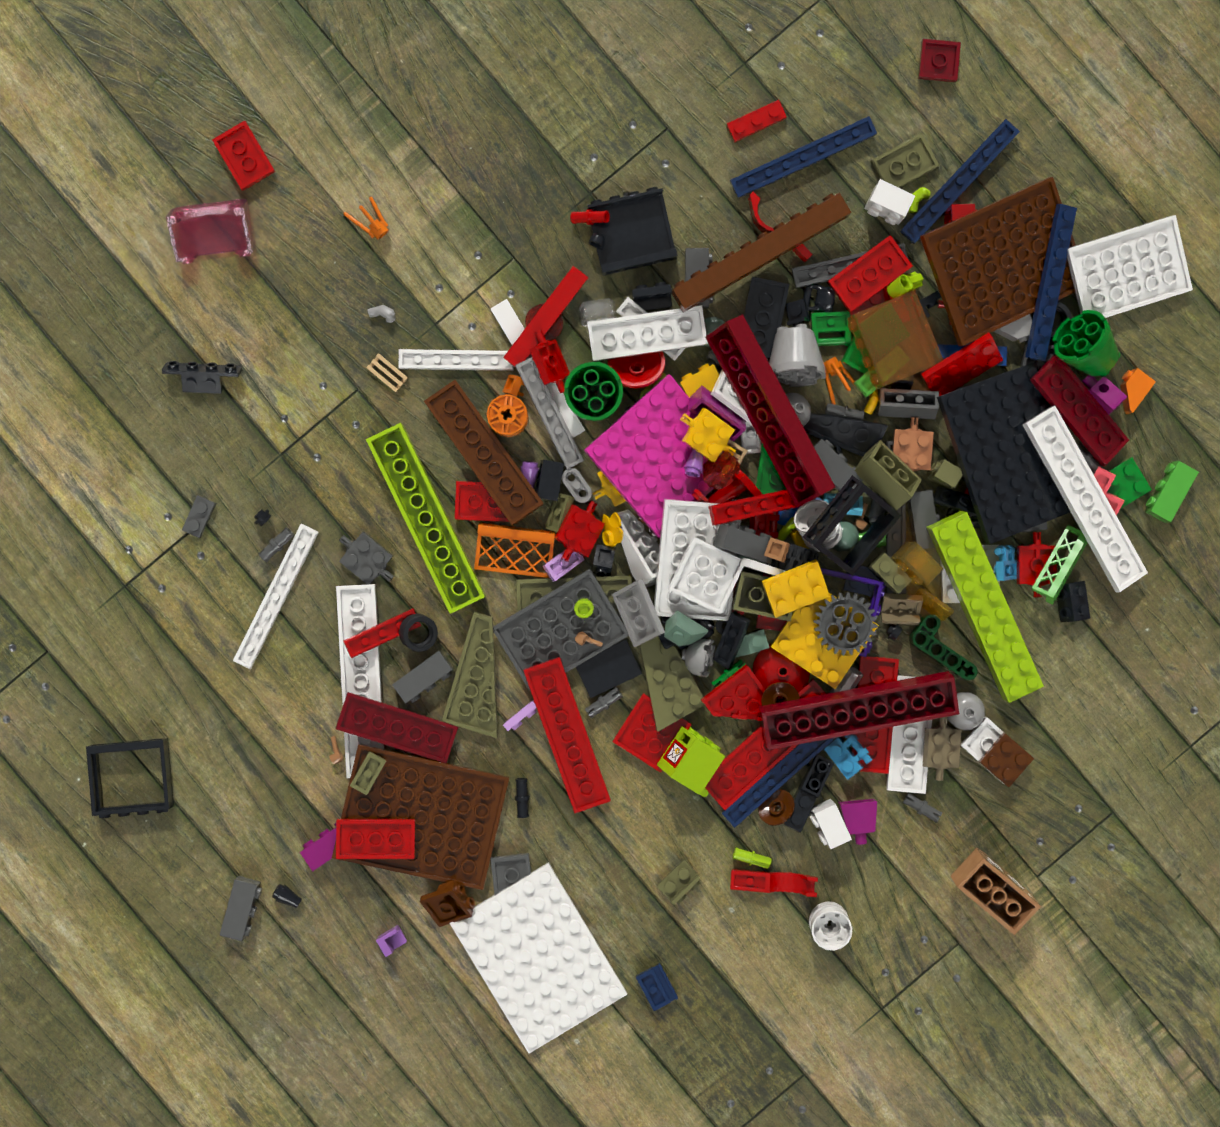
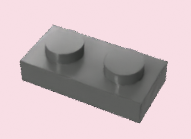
M197 495L182 531L201 538L217 503Z

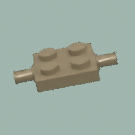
M947 717L940 718L939 726L925 728L922 766L935 768V780L943 781L944 769L959 768L961 729L947 727Z

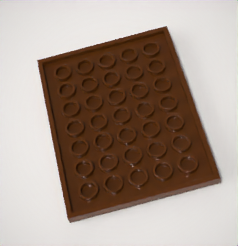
M1053 176L920 236L959 346H964L988 332L991 333L1035 311L1056 204H1062ZM1073 235L1071 236L1069 248L1076 246ZM1068 259L1065 264L1058 300L1075 292Z
M358 744L341 819H415V858L338 860L442 882L456 880L458 884H463L465 887L483 890L509 777ZM370 751L385 759L386 763L370 791L365 795L350 787V784ZM336 841L332 854L333 859H336Z

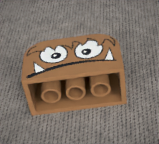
M977 847L950 876L961 891L1014 935L1041 907L1033 895L1021 883Z

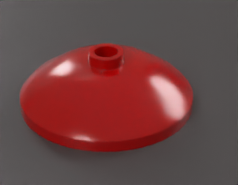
M662 351L608 359V366L617 372L622 386L642 388L653 384L662 376L665 369V357Z
M769 644L770 648L761 650L754 660L753 673L765 690L774 683L785 682L791 684L799 692L808 683L810 672L771 647L772 644ZM781 668L786 669V673L784 675H781L779 673ZM778 696L776 699H783V697Z

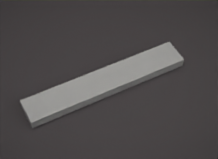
M532 357L515 365L565 468L569 469L583 462L584 459L547 385H544Z

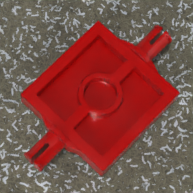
M542 330L535 332L539 344L529 349L532 359L536 364L544 385L556 383L559 392L563 393L565 387L563 380L570 374L556 339L552 341L546 340Z
M590 501L586 510H582L576 505H571L554 538L566 548L561 557L565 561L569 562L573 552L589 557L605 525L593 515L597 503Z
M1033 532V544L1017 546V584L1033 586L1055 546L1041 544V532ZM1057 564L1048 568L1050 575L1057 573ZM1042 581L1038 587L1041 588V586L1050 584V581ZM1033 591V597H1042L1041 594Z

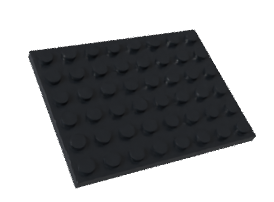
M1036 362L937 397L986 545L1071 512L1023 427L1024 423L1051 407L1030 381L1039 371Z

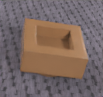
M770 537L764 556L784 562L790 544Z

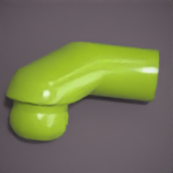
M791 517L779 531V540L784 541L794 528L797 529L794 517Z

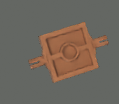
M911 417L909 429H894L892 452L913 472L931 470L934 432L918 429L919 417Z

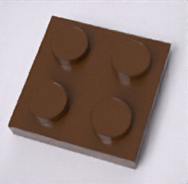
M1003 732L978 762L1007 787H1010L1034 758Z

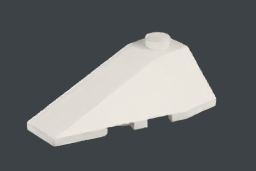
M629 510L618 512L621 519L620 528L623 530L621 544L634 579L636 581L643 579L646 587L655 585L660 547L656 542L658 539L655 536L651 537L644 530V525L637 521V518Z

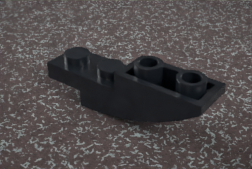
M818 754L815 756L793 797L795 802L794 812L783 825L801 833L812 807L825 785L834 762Z

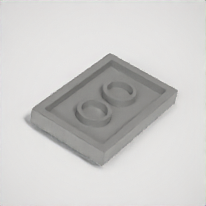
M643 579L637 580L612 594L634 647L640 646L665 633Z

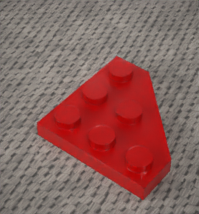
M744 665L704 696L701 701L713 716L761 721L759 706H762L761 699L765 688L749 666Z

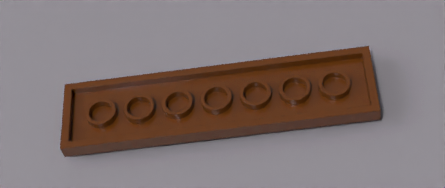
M456 380L424 400L428 409L512 526L544 504Z

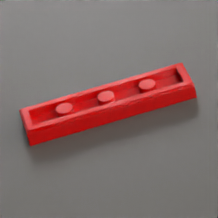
M414 608L343 640L350 658L398 637L399 628L403 620L412 614H416ZM420 622L414 623L409 631L420 627Z

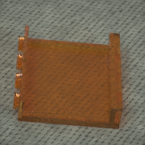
M915 290L847 318L849 330L853 332L856 338V347L863 355V364L868 368L870 381L876 387V390L931 368L943 360Z

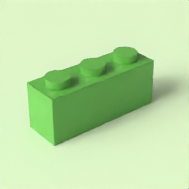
M1174 461L1167 465L1164 473H1166L1164 478L1159 480L1155 486L1156 492L1154 496H1151L1146 502L1147 508L1145 512L1164 523L1173 520L1199 473L1180 461Z

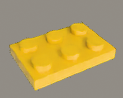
M817 560L762 581L775 618L830 597Z

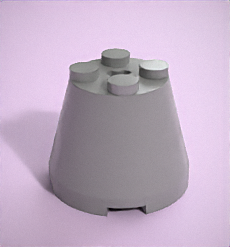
M798 324L793 328H777L769 364L779 383L789 385V387H803L817 384V379H825L826 369L813 330L808 329L806 324Z

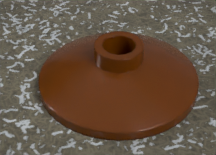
M777 682L766 688L762 695L761 704L764 706L800 699L797 690L791 684ZM778 696H782L783 699L781 701H776Z
M778 789L758 807L759 816L768 825H781L792 816L795 802L789 792Z

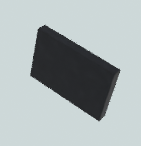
M626 639L610 646L576 667L590 698L642 674Z

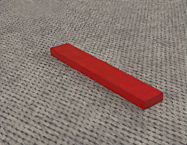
M573 266L503 358L514 367L527 360L531 355L529 349L539 344L535 332L542 330L544 336L547 334L589 277Z
M786 489L708 507L713 526L795 508L796 505Z

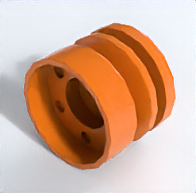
M500 395L493 399L488 406V423L494 432L500 436L508 438L517 436L525 430L528 424L527 408L522 400L514 395ZM509 410L512 418L508 417L507 420H504L505 417L502 414L503 412L507 413Z

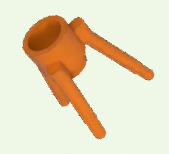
M369 197V200L379 220H374L362 205L359 206L360 210L371 222L369 225L370 229L348 213H343L345 217L368 233L372 239L375 237L379 240L389 231L387 228L388 224L384 220L373 197Z
M833 357L824 362L826 369L825 380L832 404L836 405L829 374L831 377L838 375L847 391H851V388L841 371L852 384L855 380L844 368L841 361H838L837 357Z

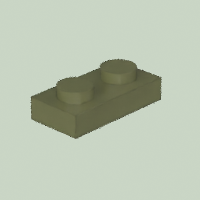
M559 493L558 501H553L545 529L558 532L573 504L574 497Z
M369 751L350 787L367 795L386 760Z

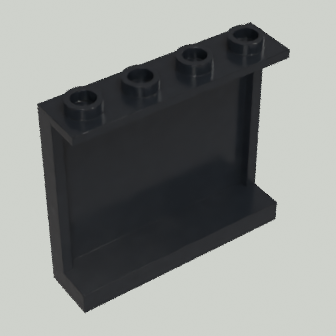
M651 187L646 190L647 192L639 193V191L628 193V196L625 197L616 195L610 197L607 201L602 202L599 199L591 201L587 205V209H592L593 211L607 210L610 214L608 223H594L591 225L593 233L598 232L599 236L603 234L605 237L603 248H596L602 276L677 259L678 255L668 220L663 188Z

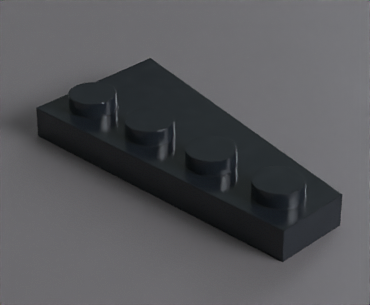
M811 412L810 419L804 426V429L810 435L824 441L828 440L831 444L863 457L878 441L882 440L888 425Z

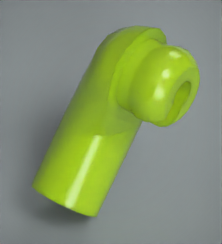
M921 187L912 193L915 195V198L908 210L909 213H917L919 202L930 197L931 192L926 187Z

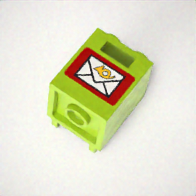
M682 726L657 763V766L677 782L695 793L706 797L709 792L705 787L724 760L725 755L720 752L722 748L714 744L713 741L705 736L703 737L691 727L687 730Z

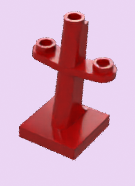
M728 460L721 464L729 474L726 484L709 499L698 489H694L692 494L698 502L719 504L732 501L744 491L752 497L763 495L749 477Z

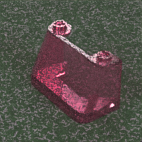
M247 199L180 206L171 209L166 216L176 262L190 264L194 262L197 256L235 251V254H239L240 257H247L254 251Z

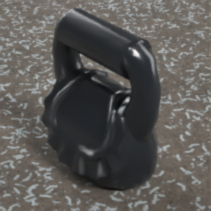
M812 284L805 288L803 299H806L809 312H832L836 293L831 287ZM812 289H815L817 293L814 306L809 307Z

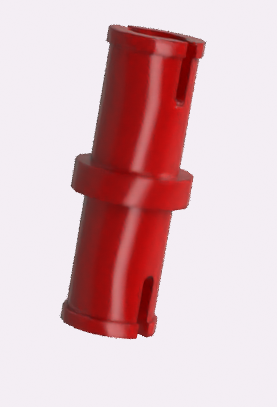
M588 209L584 212L573 211L571 212L570 220L572 224L586 223L587 225H593L594 223H608L610 214L607 210L593 211Z

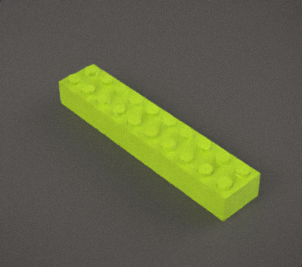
M399 423L366 439L449 613L452 614L485 598L486 594L404 425Z
M959 511L927 526L928 533L1002 699L1010 703L1044 687L968 513Z

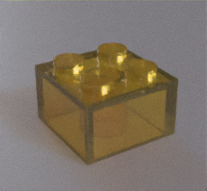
M905 542L891 557L912 579L911 583L914 585L928 586L943 570L917 542Z

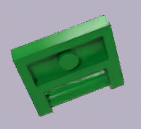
M849 311L811 313V330L815 334L818 347L830 345H844L847 347L850 345L851 325ZM844 332V337L819 338L818 333Z

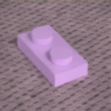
M564 550L542 567L554 582L584 561L583 556L573 552L569 562L561 558L565 552Z
M534 699L503 724L507 731L511 728L513 731L523 724L521 720L527 716L529 719L537 712Z

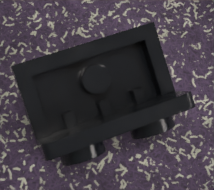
M666 282L656 283L655 287L648 288L647 285L636 286V289L632 290L633 301L645 311L672 307L671 284L666 285Z
M1085 581L1064 584L1057 597L1060 622H1076L1091 619Z

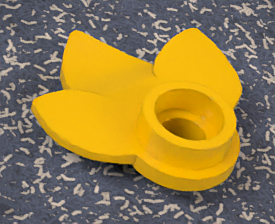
M616 512L610 518L603 514L602 522L605 524L603 527L605 531L602 533L603 543L606 546L615 547L623 539V530L620 528L621 519Z

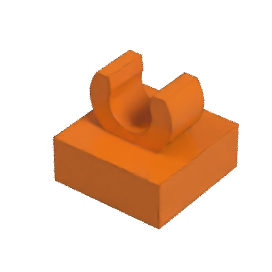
M509 374L502 392L514 396H524L519 391L521 386H525L521 377Z

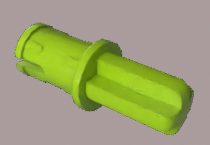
M737 847L734 850L732 859L749 863V866L756 865L769 869L771 865L770 857Z

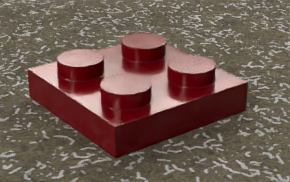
M922 39L918 79L956 83L958 79L961 42Z

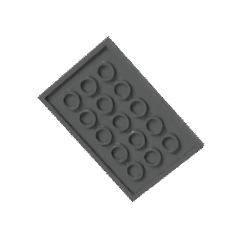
M591 569L581 573L493 626L494 634L529 691L530 688L523 671L524 669L560 657L565 672H568L629 636L623 621ZM586 598L593 603L594 610L590 617L580 618L575 614L574 606L579 599ZM579 632H584L590 638L602 642L603 645L599 647L586 641L582 646L575 641V637Z

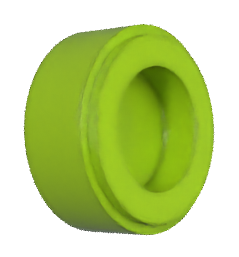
M586 598L579 599L574 606L575 614L580 618L590 617L594 610L593 603Z

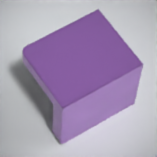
M399 925L378 936L376 942L385 957L393 953L394 949L405 944L407 939Z

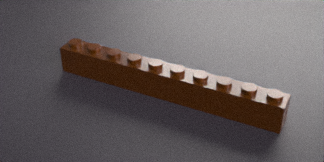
M840 192L836 195H833V193L823 198L824 202L819 205L817 203L810 205L806 208L807 212L803 214L799 212L793 215L788 223H779L773 228L774 231L769 234L767 232L760 234L757 237V241L753 243L749 241L743 244L738 252H729L724 256V260L719 263L717 260L707 266V270L703 272L699 270L693 273L688 281L684 282V280L676 283L671 294L682 312L688 311L848 218L851 211Z

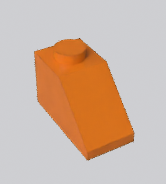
M1138 368L1131 371L1128 370L1122 377L1124 381L1120 388L1127 396L1123 401V408L1126 414L1133 413L1156 382Z

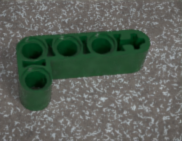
M932 614L923 615L920 619V625H916L909 636L910 643L958 677L965 680L974 679L978 674L977 667L934 638L941 625L940 619ZM928 618H932L934 620V625L932 628H928L926 626V621ZM918 634H922L924 637L921 644H917L915 641V637ZM937 644L939 646V652L936 655H933L931 652V648L933 645ZM951 655L955 657L953 665L947 663V659ZM960 665L962 667L968 668L970 674H965L966 672L963 669L959 668Z

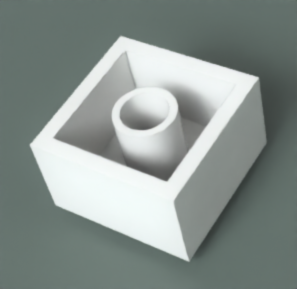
M880 179L874 187L864 209L868 210L867 213L874 217L880 216L885 218V221L891 225H899L906 217L915 195Z
M831 799L812 807V813L809 814L813 825L819 828L820 831L817 834L824 846L828 845L830 849H833L852 840L836 804Z

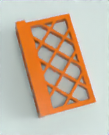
M479 523L474 569L550 578L547 573L539 572L534 566L542 560L547 563L553 558L556 532ZM482 536L490 537L494 544L486 549L481 543ZM503 539H509L513 544L507 551H504L499 544ZM522 541H528L532 546L525 554L518 547V544ZM542 543L550 544V550L544 556L536 548ZM495 545L503 553L496 559L488 552ZM515 547L522 556L513 562L507 553ZM533 550L541 557L534 564L526 557ZM485 553L492 560L487 566L479 565V559ZM504 555L511 563L507 568H501L497 563ZM522 558L530 565L526 570H520L516 565Z

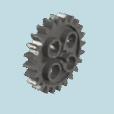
M838 592V598L831 595L832 601L829 602L824 599L825 607L819 605L822 611L815 612L819 619H815L813 622L819 624V626L815 627L814 630L820 631L816 637L824 638L821 644L828 643L826 648L828 651L834 647V654L841 650V654L844 656L846 650H848L850 655H853V649L860 653L861 645L867 648L865 642H872L869 636L876 635L872 628H877L878 625L872 621L877 620V617L871 616L875 610H868L869 602L863 604L864 597L857 600L856 593L851 598L849 592H846L845 597ZM838 606L844 607L845 611L842 616H836L834 613ZM850 607H852V612L848 617V622L850 623V625L845 626L843 637L841 640H839L838 638L843 630V625L841 624V622L846 621L848 610ZM862 613V621L854 622V614ZM837 625V633L829 634V626ZM850 631L856 632V638L853 641H849L846 638Z

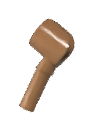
M863 503L862 516H859L854 522L859 531L864 530L867 522L863 520L868 506L866 503Z
M579 632L575 637V641L582 646L586 641L599 647L603 645L602 642L590 638L584 632Z
M333 736L331 741L334 754L329 757L332 764H337L343 760V755L338 749L336 737Z

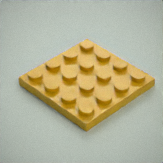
M829 593L830 597L825 598L829 602L832 601L831 593ZM824 599L795 610L792 613L791 622H786L771 647L836 689L864 647L860 646V653L853 649V655H850L849 651L846 650L843 656L841 650L834 654V647L828 651L826 649L828 643L821 644L824 638L816 637L820 631H815L814 628L819 626V624L814 623L813 620L819 619L815 612L822 611L819 605L824 607L826 605ZM838 606L834 611L835 615L842 616L845 611L844 607ZM850 607L848 610L846 621L841 622V624L843 625V630L838 638L839 640H841L843 637L845 626L850 625V623L848 622V617L852 612V607ZM856 613L853 616V621L857 623L863 619V614ZM831 625L828 628V633L832 635L838 631L837 625ZM848 632L847 640L853 641L856 638V632Z

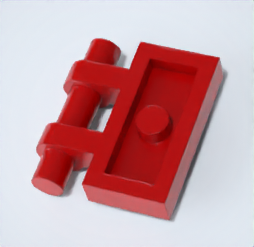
M777 511L750 517L749 529L755 530V535L760 536L761 533H764L776 539L779 535L777 522L780 520V514Z

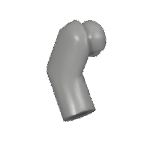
M385 305L367 309L370 318L381 315L386 318L388 323L394 322L396 319L394 310Z

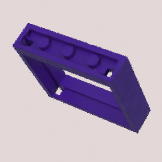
M820 567L822 574L874 585L869 609L875 610L871 616H879L881 605L879 604L880 597H883L885 593L883 581L858 575L852 576L849 573ZM867 642V648H863L859 656L866 657L867 653H870L872 642Z

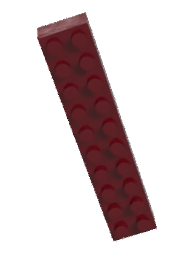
M740 315L726 321L705 337L796 507L835 488L831 477L744 316Z
M949 671L759 706L764 740L768 750L960 714L955 678Z

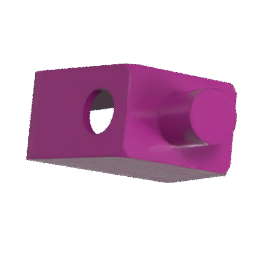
M1088 375L1082 381L1108 415L1127 398L1106 377L1098 381L1094 376Z
M873 798L838 802L841 817L849 834H855V843L857 845L867 844L866 833H873L876 829L877 801Z

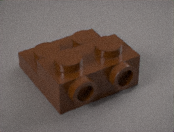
M456 880L440 884L437 891L422 895L419 901L439 927L472 917L473 908L475 907L474 899L465 894L464 885L458 884Z

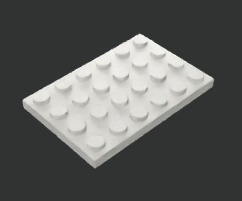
M1176 215L1067 249V259L1081 314L1084 310H1095L1107 318L1193 290Z
M664 499L654 607L658 616L671 617L678 610L687 617L694 619L729 620L732 610L733 590L721 614L668 590L692 537L694 536L711 545L714 544L720 524L712 526L708 506L719 503ZM741 520L732 521L731 523L740 525ZM719 548L737 557V553Z

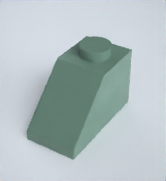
M677 610L665 623L664 637L678 646L691 645L708 633V629Z
M764 629L746 633L736 657L770 648Z

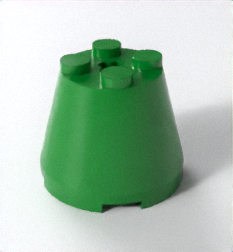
M1084 310L1082 314L1072 319L1067 318L1058 327L1053 337L1055 354L1063 362L1091 376L1104 377L1108 375L1121 355L1109 322L1100 312L1095 310Z
M588 362L577 366L571 371L565 382L564 395L568 407L576 416L588 421H599L611 416L618 409L623 397V386L619 375L613 368L601 362ZM596 390L598 392V397H592L590 399L589 392H595Z

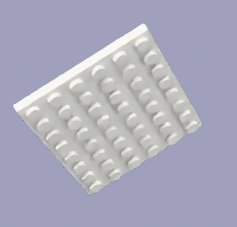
M549 862L533 871L530 875L505 888L497 895H493L475 906L472 917L450 923L528 1053L533 1052L627 995L626 989Z

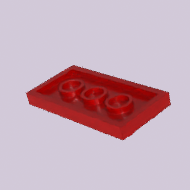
M890 235L828 280V284L851 313L912 268L913 265Z
M988 332L924 371L921 375L929 390L939 392V396L954 391L993 366H996L1003 361V358L992 335Z
M415 819L336 820V859L415 858Z

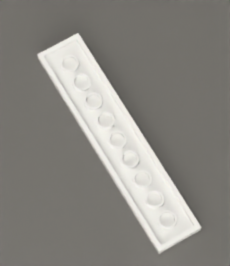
M1056 406L1048 408L1024 423V429L1115 592H1121L1146 575L1148 572Z
M376 584L336 586L342 703L344 704L347 692L382 702L379 646L350 658L343 643V640L378 624ZM344 732L346 777H351L358 744L385 749L384 744Z

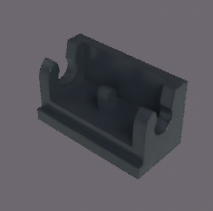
M540 460L535 492L540 499L558 501L564 463Z

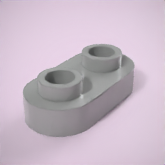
M566 469L562 474L564 485L577 502H588L592 497L591 488L577 469ZM571 474L575 476V480L572 482L568 480V476ZM579 491H586V496L580 497Z

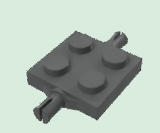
M362 532L353 542L345 535L339 539V542L347 547L346 553L339 562L363 582L369 585L380 575L388 582L392 580L394 575L388 572L386 567L394 555L366 532Z

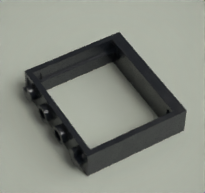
M852 475L804 534L803 538L853 576L902 515ZM866 493L885 510L842 561L825 548L822 543L860 496Z
M168 738L86 746L92 816L99 815V818H109L111 814H118V817L129 816L131 812H137V815H145L153 810H156V813L168 812V809L174 807ZM160 748L164 802L103 807L98 753Z

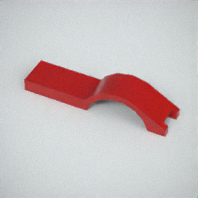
M753 191L748 198L753 222L761 232L769 234L774 229L765 225L758 214L760 198ZM803 244L792 250L804 263L813 255Z
M732 869L730 889L764 893L793 892L807 897H817V892L814 891L815 882H818V877L792 872H760Z

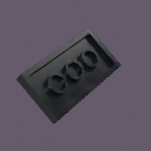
M752 276L744 318L765 357L770 359L777 328L781 327L790 284Z

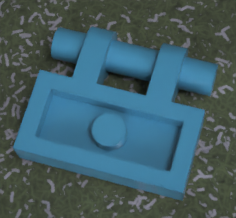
M1012 545L996 547L994 553L999 557V561H996L994 574L997 581L1017 579L1015 548Z
M856 734L846 735L847 740L845 742L841 737H838L824 749L847 780L864 768L859 762L863 759L866 764L872 761L869 751L862 747ZM851 745L858 753L856 756L849 749Z

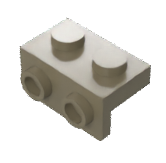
M884 593L880 610L881 622L920 625L919 614L923 602L922 595Z

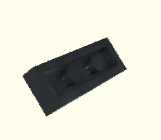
M736 611L731 613L713 660L727 669L732 667L751 620Z

